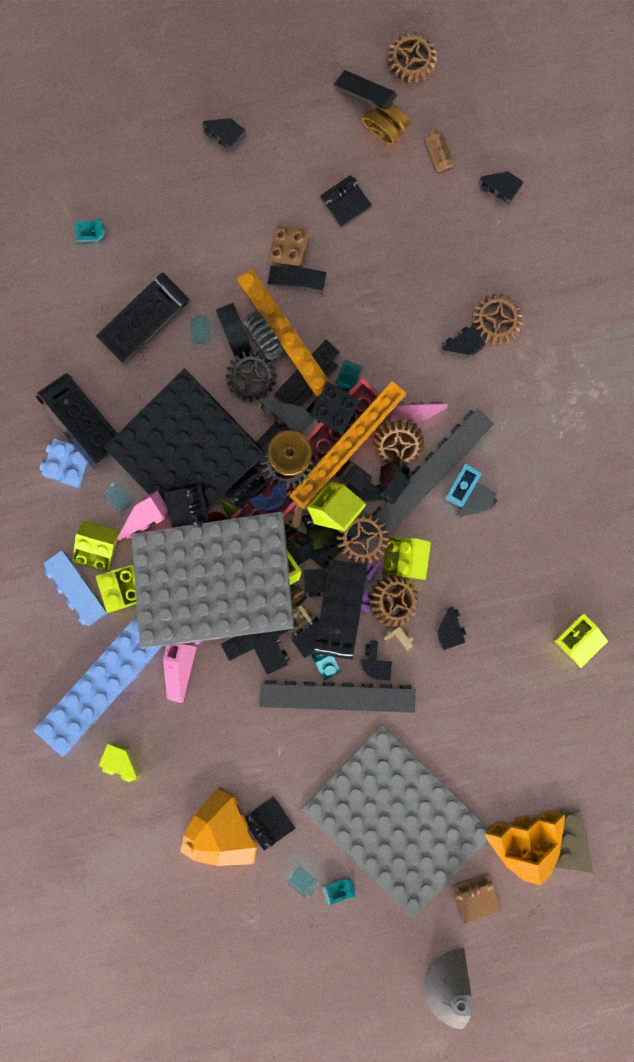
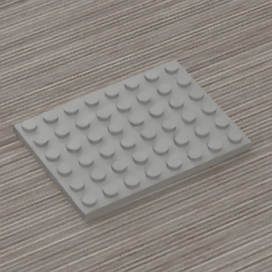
M282 512L202 523L203 526L201 527L187 525L131 534L140 648L146 649L294 629Z
M383 726L360 747L302 808L412 918L431 901L488 841L485 833L489 829Z

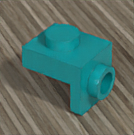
M102 219L76 221L74 223L76 242H98L105 234V226L102 224Z
M345 359L339 376L334 383L339 385L338 388L342 390H351L357 384L363 366Z
M311 654L324 681L341 673L334 657Z
M350 878L340 879L322 886L327 905L356 897L355 886Z

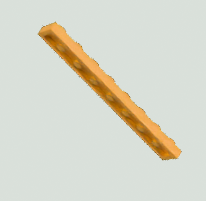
M252 268L236 278L258 312L266 319L285 352L315 396L319 398L327 381H330Z
M391 381L314 467L312 472L308 474L309 478L304 479L303 484H299L289 497L304 509L407 393Z

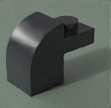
M349 460L346 461L336 474L343 484L349 485L358 493L362 492L372 478L369 473Z
M370 640L369 644L365 646V655L368 656V659H361L363 671L373 679L391 681L392 661L377 660L378 641Z

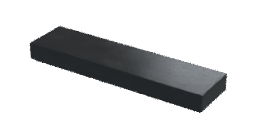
M346 70L342 72L333 84L337 89L384 110H387L397 97L395 91Z

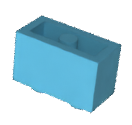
M465 464L446 495L445 500L462 508L482 473Z

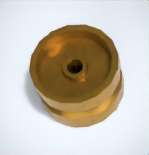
M393 102L387 110L372 104L373 110H367L362 117L363 124L380 140L394 145L400 138L399 132H404L410 125L409 118Z
M286 430L278 433L271 440L268 447V457L272 467L278 473L285 476H295L308 468L311 461V446L303 434ZM292 449V452H294V454L292 456H288L287 450Z

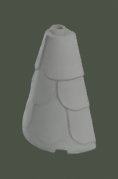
M464 949L452 950L440 956L431 965L424 987L425 997L432 1013L443 1023L457 1029H464L471 1018V989Z

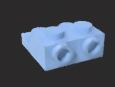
M54 438L53 442L48 443L46 452L49 453L47 460L43 459L40 465L41 475L80 488L88 462L74 445Z

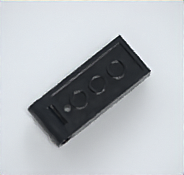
M162 272L107 324L96 337L125 365L186 306L190 299Z
M68 373L63 374L35 394L36 399L43 406L46 413L93 469L111 457L104 447L118 433Z
M329 559L314 654L349 660L353 659L368 565ZM339 629L340 634H335V630Z

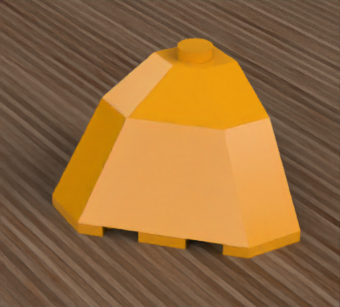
M220 787L217 788L194 815L183 836L180 852L194 861L216 866L254 863L258 846L255 839L252 840L247 831L249 826L244 815H240L236 804L238 802L234 795Z
M544 811L541 812L540 816L530 818L527 815L515 818V822L504 824L503 821L498 822L485 833V837L507 868L524 881L542 885L552 874L560 855L565 814Z

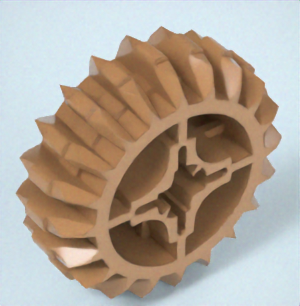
M407 31L405 37L400 34L399 40L394 38V45H389L388 49L390 51L387 52V57L389 58L387 64L391 65L390 71H395V77L401 75V81L404 78H408V83L411 82V79H414L415 83H417L419 77L424 81L426 78L425 74L430 76L431 70H434L436 67L434 63H437V58L435 57L437 50H433L435 47L434 43L429 44V37L425 40L423 39V33L418 37L416 31L413 32V36H410V33ZM413 45L411 48H405L404 46ZM419 48L425 51L427 59H424V56L419 53ZM415 52V57L409 63V57ZM396 55L401 56V59L405 61L404 67L400 65ZM414 66L421 67L416 70H410Z
M493 294L492 300L487 295L485 297L486 302L480 300V306H475L474 308L477 312L472 314V317L476 318L472 321V325H478L475 327V330L481 331L479 333L480 337L486 336L484 342H487L489 338L492 339V345L495 344L496 340H498L499 345H502L503 338L506 343H509V336L515 339L516 334L514 332L519 333L521 331L517 326L523 325V322L518 320L523 318V314H517L521 307L514 308L517 301L510 303V296L504 300V294H500L499 299H497L496 294ZM497 305L494 313L483 314L484 310L488 307ZM503 307L511 313L512 319L503 313ZM498 312H499V315H498V316H499L500 322L498 323V325H497V327H496V319H494V318L497 316V314H498ZM483 320L491 324L492 332L484 326ZM512 325L508 331L498 334L500 326Z
M394 417V421L387 419L386 424L381 423L380 428H376V434L373 436L375 453L379 455L381 461L386 460V463L400 457L403 462L410 464L411 459L417 460V455H421L422 449L425 446V437L417 422L412 424L411 419L405 421L404 417L401 420H397Z
M362 512L361 518L357 516L345 531L338 530L339 533L343 534V536H337V540H343V543L338 544V547H345L341 554L343 555L348 552L347 560L354 556L353 563H357L358 558H360L361 564L364 565L367 558L368 563L371 564L372 556L375 560L379 559L376 554L377 552L384 555L385 552L381 550V547L388 548V545L383 543V541L389 540V537H383V534L388 533V529L381 530L385 523L382 522L378 525L377 522L380 518L376 517L374 521L371 520L373 516L371 513L367 519L365 518V512ZM361 523H368L377 531L368 533L363 529ZM356 525L357 536L347 540L349 529ZM361 532L364 533V536L372 535L366 539L365 545L359 541L353 542L360 537ZM379 537L378 546L370 553L369 541ZM358 544L363 548L365 554H358L349 546Z
M395 574L383 576V580H376L377 585L372 586L374 592L369 593L372 599L368 600L369 603H372V606L369 608L370 611H374L372 616L377 618L379 623H383L385 626L391 625L392 627H396L397 624L404 625V621H410L409 616L415 615L412 610L418 608L414 605L419 600L414 597L418 592L412 590L415 585L409 584V579L396 576ZM396 585V588L392 589L391 592L386 591L389 587ZM400 609L397 614L390 616L391 612Z

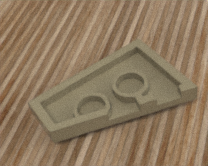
M561 809V814H565V823L560 855L555 868L593 873L582 812Z

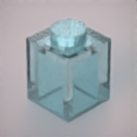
M196 315V318H191L190 342L191 344H210L211 320L205 315Z
M118 483L115 485L111 484L105 490L106 494L104 497L120 514L135 502Z
M300 865L287 880V883L304 898L307 894L311 896L318 888L316 886L317 880Z

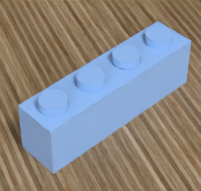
M61 550L43 563L46 567L43 569L50 579L53 577L57 584L54 586L60 594L64 593L68 598L66 603L72 610L76 609L79 614L77 618L83 626L86 624L90 627L108 614L65 551Z

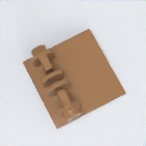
M276 225L267 261L300 268L303 264V256L306 253L305 249H307L306 244L310 237V229Z
M489 874L452 886L464 923L501 912Z

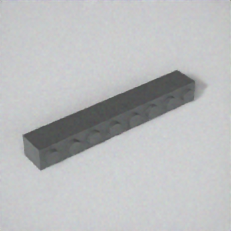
M478 408L474 412L470 410L464 417L466 421L462 425L458 423L450 431L452 433L450 438H443L437 445L440 448L435 453L431 451L425 457L427 462L422 467L418 465L411 472L413 476L410 478L409 485L394 504L391 505L385 499L387 504L383 508L379 506L372 513L374 516L372 518L373 521L376 517L380 518L377 522L378 525L382 522L385 523L381 530L388 529L387 536L494 425Z
M265 680V684H261L260 707L415 713L416 689H411V685H400L399 689L392 688V684H381V688H373V684L361 683V687H354V683H342V686H334V682H323V686H315V682L303 681V685H296V681H284V684H276L277 680Z

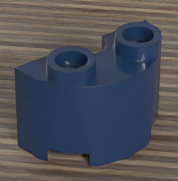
M283 482L272 488L273 492L270 496L265 497L260 494L250 499V502L261 512H272L279 509L286 500L287 490L285 483Z

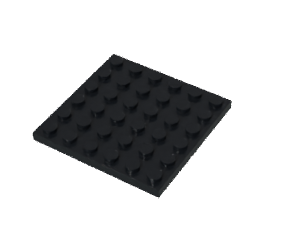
M186 368L163 388L104 447L149 495L158 491L166 503L164 492L201 485L207 509L266 454L263 448Z

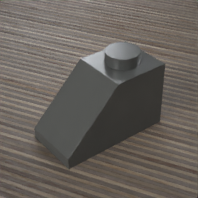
M477 482L456 517L464 518L486 512L489 508L493 509L497 502L495 498L497 493Z

